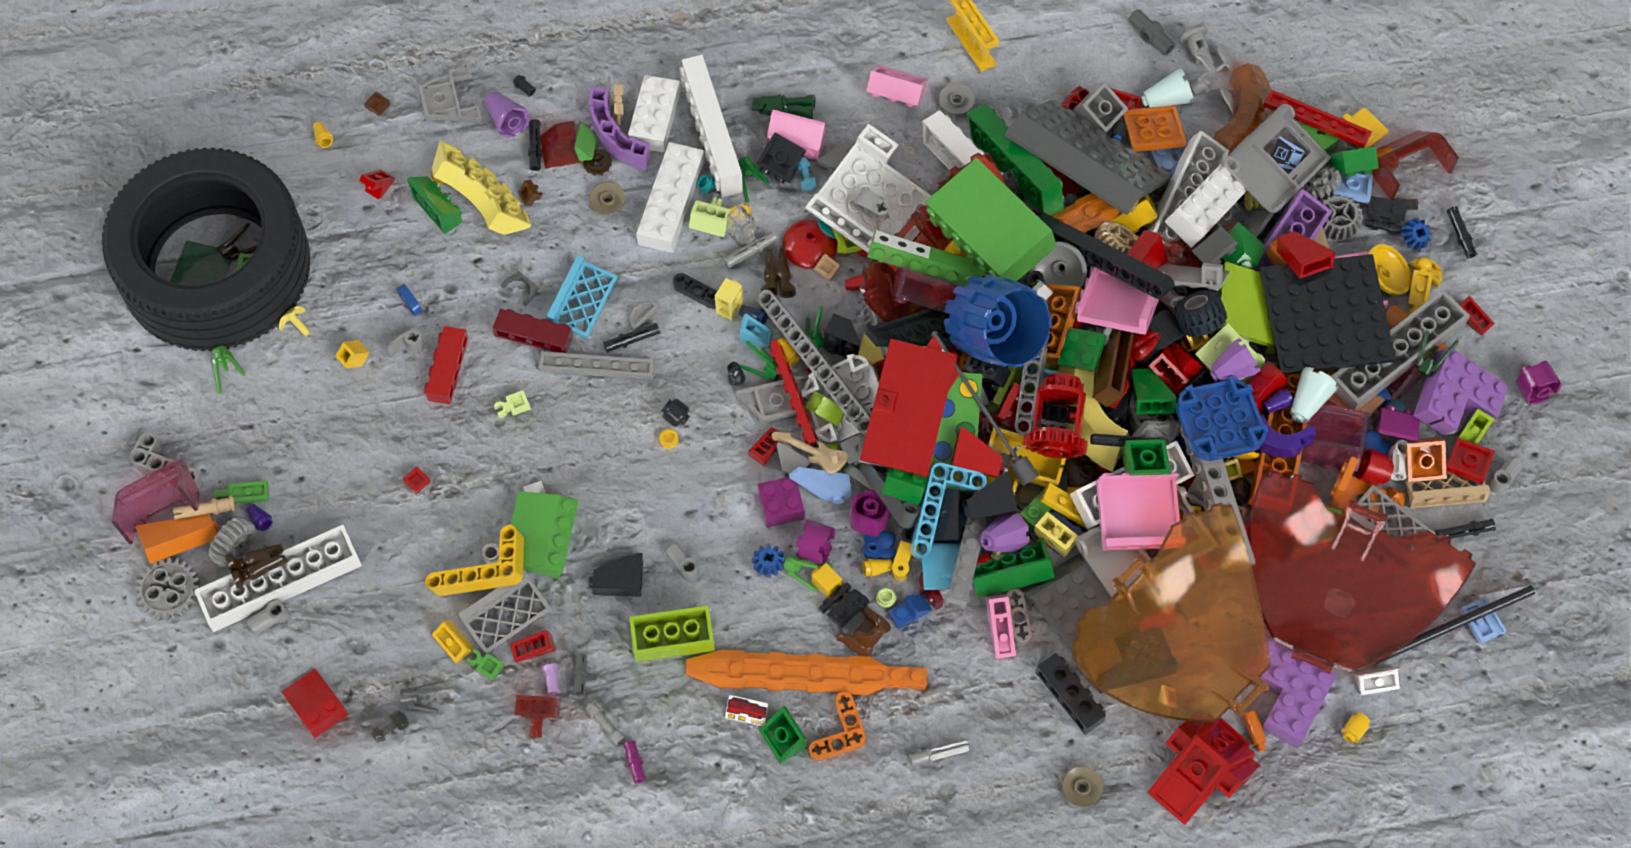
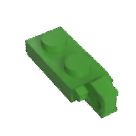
M268 481L228 484V486L224 487V490H214V498L223 499L233 495L235 504L269 502Z

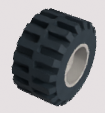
M1214 290L1194 292L1184 297L1174 307V314L1184 335L1189 337H1198L1211 333L1220 328L1227 319V312L1221 297Z

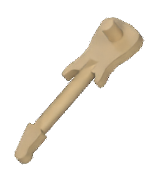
M772 433L773 440H778L784 444L789 443L813 455V457H808L809 461L819 464L827 473H836L848 461V454L846 452L827 448L820 441H817V449L792 437L791 433Z

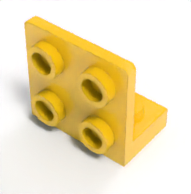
M1362 108L1353 116L1346 113L1341 118L1372 131L1364 148H1369L1389 132L1366 108Z

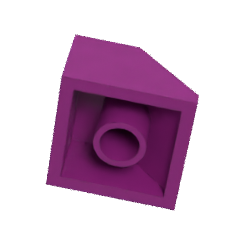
M1386 404L1385 408H1379L1374 429L1378 433L1417 441L1420 420L1413 416V410L1405 409L1402 412L1398 411L1396 406Z

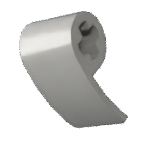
M415 329L409 330L395 338L387 346L390 357L404 345H407L412 353L421 352L425 345L420 331Z

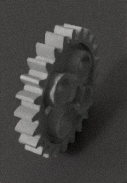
M168 558L167 563L163 559L160 560L159 565L154 562L152 563V569L146 566L147 573H140L143 579L136 580L140 586L134 588L138 593L135 595V598L139 600L137 604L142 607V611L144 613L148 612L149 617L155 615L157 620L163 616L165 621L168 620L169 616L176 620V614L178 613L183 617V610L190 612L188 606H195L196 604L193 599H198L194 590L200 588L198 585L201 583L191 565L188 566L186 561L181 563L178 558L174 563L171 558ZM161 576H166L163 580L158 581ZM180 580H185L181 585H177ZM159 593L158 597L151 599L154 594ZM173 598H178L176 602L170 603Z

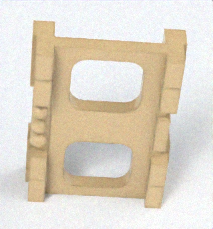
M614 84L613 94L615 96L611 97L612 112H614L612 113V118L618 126H621L623 85Z

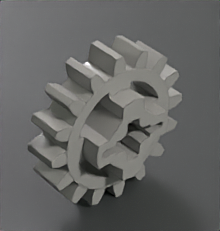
M1329 166L1325 169L1321 168L1302 189L1314 198L1319 196L1323 198L1325 194L1329 196L1331 192L1336 191L1335 187H1340L1342 180L1339 171L1335 170V167L1331 169Z

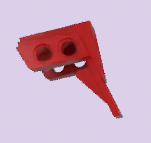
M1196 712L1180 725L1165 743L1178 755L1147 793L1186 825L1216 789H1219L1230 798L1250 779L1261 765L1253 759L1255 752L1249 748L1251 743L1221 717L1215 719L1213 716L1207 715L1204 718Z

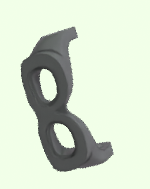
M518 271L516 274L505 279L501 287L505 288L513 281L526 282L530 286V294L523 301V305L527 306L533 300L538 287Z

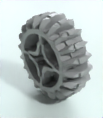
M1332 193L1330 197L1325 195L1323 199L1319 200L1332 210L1328 217L1329 221L1326 220L1323 225L1324 233L1327 234L1328 239L1333 236L1335 241L1338 237L1344 240L1346 237L1350 238L1358 232L1362 225L1363 215H1361L1362 209H1359V203H1354V198L1348 199L1347 196L1342 197L1341 194L1335 196Z
M240 516L233 518L231 521L229 520L226 525L222 526L221 530L214 536V540L210 543L211 547L208 550L210 559L215 564L224 568L229 567L225 558L226 554L230 553L235 558L241 559L242 554L247 552L256 537L255 526L249 520Z

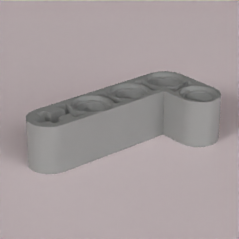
M145 432L140 436L130 453V460L136 470L188 491L195 492L202 488L203 480L197 470L158 455L161 450V444L154 433ZM178 471L176 475H172L173 472Z

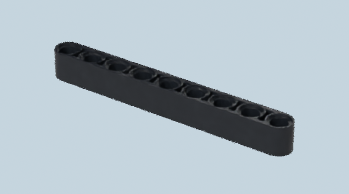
M1040 212L1037 215L1052 230L1055 242H1066L1073 245L1082 253L1086 263L1156 299H1161L1174 288V281L1169 275L1044 212Z

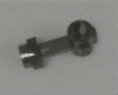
M400 710L395 711L390 716L391 722L381 729L378 727L373 729L371 735L377 743L385 741V735L396 727L399 730H403L409 725L408 718L404 712L401 713Z

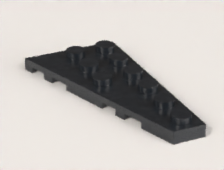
M946 304L869 327L865 332L876 347H888L890 339L927 346L933 338L931 334L934 331L938 332L937 335L945 346H954L950 341L951 334L946 332L944 320L950 318V314L945 312Z

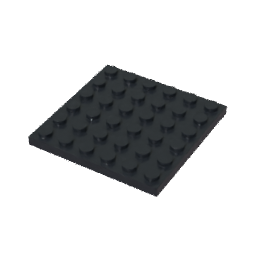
M1373 254L1334 258V266L1332 268L1303 278H1299L1288 264L1260 267L1259 273L1278 368L1284 375L1299 374L1305 367L1314 368L1312 372L1395 362L1396 357Z

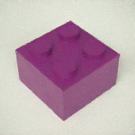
M786 477L757 484L758 497L767 528L805 519L798 484L795 481Z

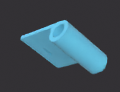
M932 543L929 555L917 558L921 559L924 590L950 588L961 543ZM920 544L918 554L922 555L925 552V547Z

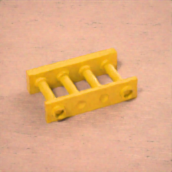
M948 0L954 8L955 14L946 18V21L979 70L983 72L996 66L997 63L989 53V50L998 46L1000 41L973 1Z

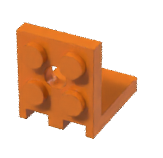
M1351 457L1349 462H1344L1329 495L1332 497V500L1328 507L1342 510V513L1345 515L1357 504L1356 498L1363 497L1372 486L1352 476L1359 461L1355 457ZM1377 487V488L1380 489L1383 493H1385V494L1387 493L1386 490ZM1372 492L1369 495L1370 503L1380 502L1379 497ZM1359 507L1356 510L1362 516H1369L1367 507ZM1371 507L1372 515H1377L1380 507Z

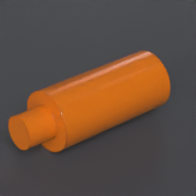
M1249 711L1243 714L1252 745L1257 746L1258 752L1266 751L1265 743H1267L1257 711Z

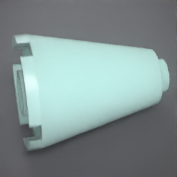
M1181 68L1177 69L1144 91V96L1141 97L1144 107L1153 108L1192 103L1193 95L1188 80L1182 77L1185 75L1184 71Z
M1305 367L1301 372L1290 411L1292 419L1298 423L1308 422L1338 389V386H1335L1337 382L1332 377L1322 371H1319L1318 374L1312 372L1314 368Z

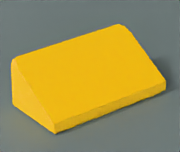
M451 620L443 621L432 633V636L455 663L461 661L475 649Z

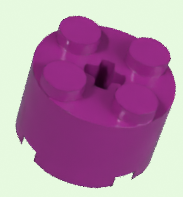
M1546 360L1532 367L1530 365L1523 367L1520 370L1521 374L1515 381L1526 402L1528 403L1529 401L1530 404H1539L1550 399L1548 395L1553 392L1557 394L1562 387L1558 376Z
M865 490V493L862 494L857 493L852 499L849 515L852 530L872 537L879 536L885 530L890 511L875 490Z
M807 520L804 525V534L798 537L796 547H799L797 557L816 564H825L832 550L830 544L831 539L834 540L835 528Z

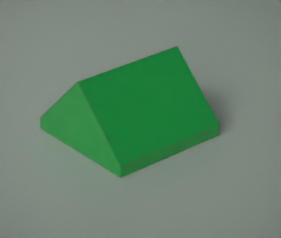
M783 706L759 729L779 763L786 761L807 748V739L786 706Z

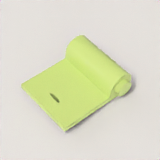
M1226 324L1195 353L1196 357L1212 371L1211 366L1232 342L1240 338L1242 341L1239 344L1241 346L1243 344L1246 345L1257 363L1254 366L1255 369H1261L1266 362L1265 358L1261 354L1256 353L1229 324ZM1255 375L1238 380L1248 384Z

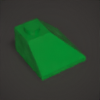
M1237 222L1228 232L1238 243L1235 245L1236 250L1229 256L1223 255L1221 258L1226 262L1254 270L1259 264L1265 245L1242 224Z

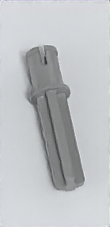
M961 740L931 749L927 747L923 751L908 754L909 761L912 767L926 762L932 763V761L969 751V744L967 740Z

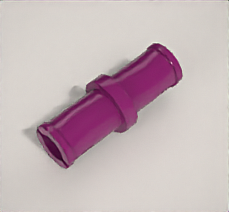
M636 741L626 742L623 746L628 759L627 766L631 769L634 783H642L646 781V776L642 767L643 760L639 756Z

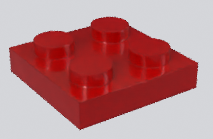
M1458 438L1446 466V471L1483 485L1495 451Z

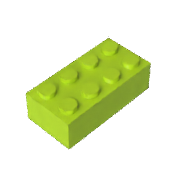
M709 605L629 617L635 662L715 651Z

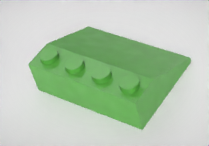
M518 491L510 525H513L524 536L523 570L525 569V571L555 579L560 577L564 569L579 500L563 495Z

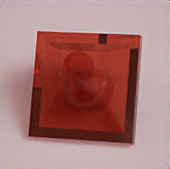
M574 121L555 124L540 136L545 169L581 163L574 148L577 138Z

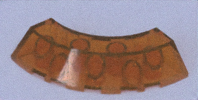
M1247 63L1232 70L1229 83L1235 92L1238 109L1233 119L1222 129L1216 131L1213 138L1230 150L1228 155L1274 112L1263 107L1264 101L1271 92V87L1260 66Z

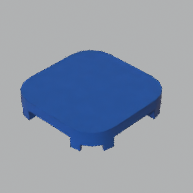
M1228 377L1226 381L1194 388L1190 385L1185 387L1184 391L1179 395L1176 403V412L1188 445L1193 454L1198 458L1206 461H1215L1251 453L1261 447L1265 441L1268 428L1267 424H1263L1252 395L1253 388L1250 384L1247 385L1243 381L1237 380L1236 377Z

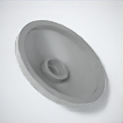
M1056 242L1057 247L1031 269V271L1038 270L1043 274L1046 286L1047 284L1079 286L1082 288L1087 277V264L1082 253L1076 247L1066 242ZM1059 265H1064L1065 270H1061Z

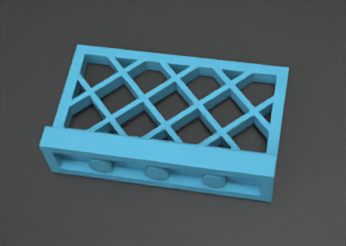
M577 255L546 319L560 324L563 323L559 321L560 317L569 314L571 322L564 324L572 327V333L587 339L618 276L584 261V257ZM584 269L592 270L595 276L585 278L583 274ZM608 277L612 280L610 284L602 286L599 278ZM596 279L599 287L590 290L587 282ZM584 283L587 291L577 293L576 285ZM601 291L603 298L594 301L592 293ZM589 295L591 303L582 305L579 297ZM576 298L579 306L570 309L568 301ZM593 306L595 314L587 316L584 309ZM581 310L584 318L574 320L572 312ZM586 321L588 328L586 332H583L577 328L576 324Z

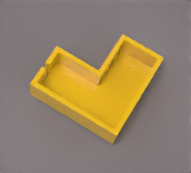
M993 427L989 444H992L996 453L1009 455L1010 451ZM999 428L1012 449L1017 445L1020 446L1016 455L1027 456L1038 472L1039 476L1030 483L1043 487L1048 483H1052L1058 487L1066 458H1050L1037 454V452L1026 450L1023 447L1024 435ZM1009 466L1008 472L1010 473L1015 495L1019 479ZM986 476V486L997 478ZM978 478L976 487H979V486H980V479H979V478Z

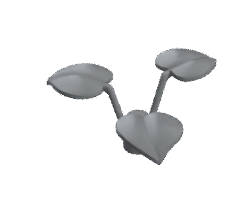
M1218 44L1217 50L1224 62L1215 69L1210 53L1205 47H1201L1194 56L1201 60L1207 71L1190 82L1191 88L1195 94H1199L1204 90L1206 93L1220 90L1231 110L1233 119H1235L1237 104L1227 88L1224 89L1223 86L1210 88V85H1212L1210 77L1225 66L1228 67L1229 71H1234V62L1224 46Z

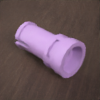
M547 664L542 666L543 676L546 679L547 695L559 694L558 665Z

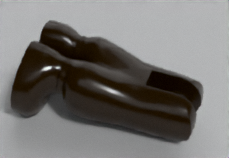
M779 248L780 259L774 260L772 249H767L764 281L766 284L761 288V292L763 290H770L777 296L776 281L778 280L780 282V296L783 298L794 297L796 295V288L789 282L791 280V272L785 249Z
M277 544L245 552L242 554L241 559L235 558L230 553L226 554L225 558L237 589L241 588L247 580H255L265 573L288 562L286 556L280 555L283 552L282 545Z

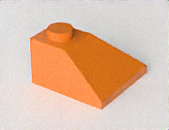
M1439 437L1419 438L1417 441L1406 443L1407 482L1447 479L1445 440Z

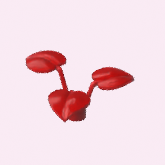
M1147 330L1146 335L1134 333L1123 396L1127 392L1128 381H1131L1132 369H1136L1133 358L1137 361L1142 360L1151 353L1160 338L1158 332ZM1121 399L1111 404L1110 407L1116 409Z

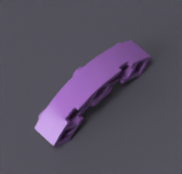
M591 86L589 98L590 118L597 139L612 156L621 162L646 171L650 158V144L639 141L631 136L628 137L622 133L609 113V89Z

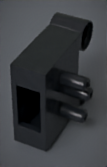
M929 489L932 496L936 497L938 495V489ZM945 489L933 543L962 541L964 493L962 490ZM927 505L925 513L929 516L933 515L934 509L932 506ZM922 525L920 528L921 533L928 535L929 527ZM914 526L912 528H904L901 534L903 540L910 544L912 540L909 539V534L915 530Z

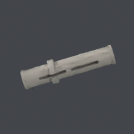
M770 232L759 239H754L749 245L724 257L726 266L731 268L753 254L763 252V249L777 242L776 237Z

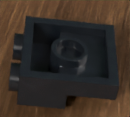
M774 132L756 164L761 167L760 171L769 176L772 173L776 176L775 180L782 184L785 181L790 184L799 169L797 166L806 150Z

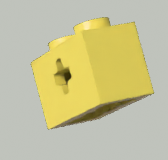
M1049 512L1040 519L1034 529L1036 536L1040 539L1043 538L1046 544L1064 558L1076 545L1074 538L1078 535Z

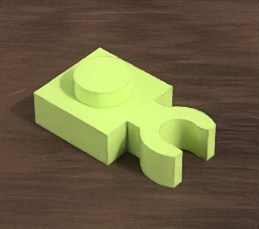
M523 390L506 396L507 402H496L494 404L495 409L503 408L502 411L498 412L499 418L505 417L510 411L514 416L531 409Z

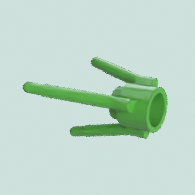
M218 346L212 350L214 357L212 363L214 365L218 394H221L218 364L223 366L225 372H228L227 364L230 360L241 375L245 376V372L225 346Z
M788 555L784 562V569L788 571L787 575L794 577L814 592H818L817 588L798 576L796 572H800L802 566L817 569L818 566L823 565L801 559L797 556ZM827 563L831 568L834 567V564Z

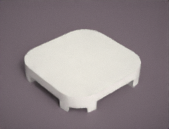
M847 355L848 359L833 365V367L871 415L880 382L876 369L872 362L863 356ZM812 372L808 375L809 378L805 383L804 389H802V396L806 398L807 404L815 391L835 402ZM810 410L817 429L815 430L817 436L830 444H839L861 434L846 415H844L839 426H836Z

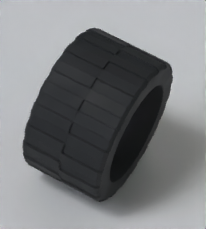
M1167 309L1153 315L1148 327V331L1160 334L1154 349L1142 360L1137 361L1133 358L1140 369L1148 367L1152 358L1173 342L1179 344L1186 336Z

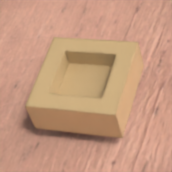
M824 254L813 270L828 281L840 265Z

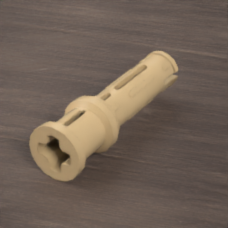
M233 495L223 499L213 498L211 502L173 507L175 520L210 513L219 515L221 512H236Z

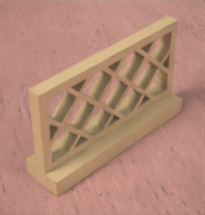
M1447 471L1446 475L1449 477L1447 482L1438 479L1430 480L1428 484H1425L1422 481L1407 482V478L1404 480L1409 495L1408 504L1410 509L1486 502L1490 494L1489 485L1485 484V480L1483 485L1473 486L1468 483L1469 479L1464 481ZM1454 480L1462 486L1454 488L1449 483ZM1434 481L1441 485L1442 488L1435 490L1430 485ZM1416 483L1424 489L1413 492L1412 486Z

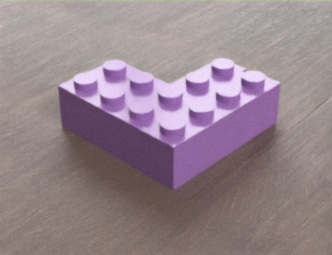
M1449 347L1436 352L1433 359L1435 364ZM1453 349L1438 367L1436 373L1432 372L1431 376L1426 378L1413 416L1425 424L1430 423V427L1442 435L1458 429L1464 411L1473 416L1476 410L1480 409L1491 417L1498 418L1508 386Z
M1266 636L1263 637L1243 675L1246 679L1279 696L1262 728L1267 733L1297 749L1303 742L1337 676L1336 673Z

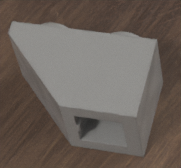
M777 443V455L783 478L789 477V474L797 467L811 469V462L808 456L795 452L788 444Z

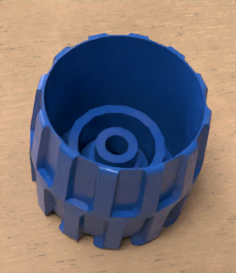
M985 275V278L972 276L967 278L969 281L968 285L964 287L959 284L954 289L953 293L956 295L955 300H948L945 312L950 314V318L944 320L946 332L951 334V343L956 348L983 362L1002 367H1021L1026 362L1033 361L1039 356V352L1049 339L1048 335L1052 321L1046 300L1040 297L1036 290L1014 280Z

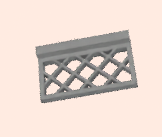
M1374 485L1371 486L1343 519L1344 523L1354 528L1382 549L1391 560L1404 570L1409 567L1436 534ZM1372 492L1379 497L1380 502L1370 503L1369 495ZM1385 506L1393 507L1396 515H1386ZM1359 507H1367L1369 516H1362L1356 510ZM1371 507H1381L1382 515H1372ZM1407 518L1411 521V527H1402L1400 519ZM1383 519L1384 528H1377L1373 520ZM1387 519H1397L1398 527L1388 528ZM1403 531H1412L1414 540H1404ZM1416 531H1423L1429 536L1427 539L1418 540ZM1389 532H1399L1400 540H1392ZM1405 544L1415 545V553L1413 555L1405 549Z
M524 569L523 578L520 583L496 588L459 613L458 617L486 655L552 611V609ZM529 585L533 590L532 597L520 596L521 589ZM508 597L516 598L515 609L503 607L505 599ZM519 599L531 601L529 611L517 609ZM533 601L542 603L546 608L540 613L531 612ZM492 608L499 609V619L487 618L488 611ZM503 610L514 612L512 622L501 621ZM516 613L528 614L527 622L524 624L515 623ZM474 620L484 621L482 631L473 630L469 624ZM486 621L498 623L496 634L484 632ZM500 624L511 625V632L508 635L498 634ZM483 635L495 637L494 644L487 649L482 643Z

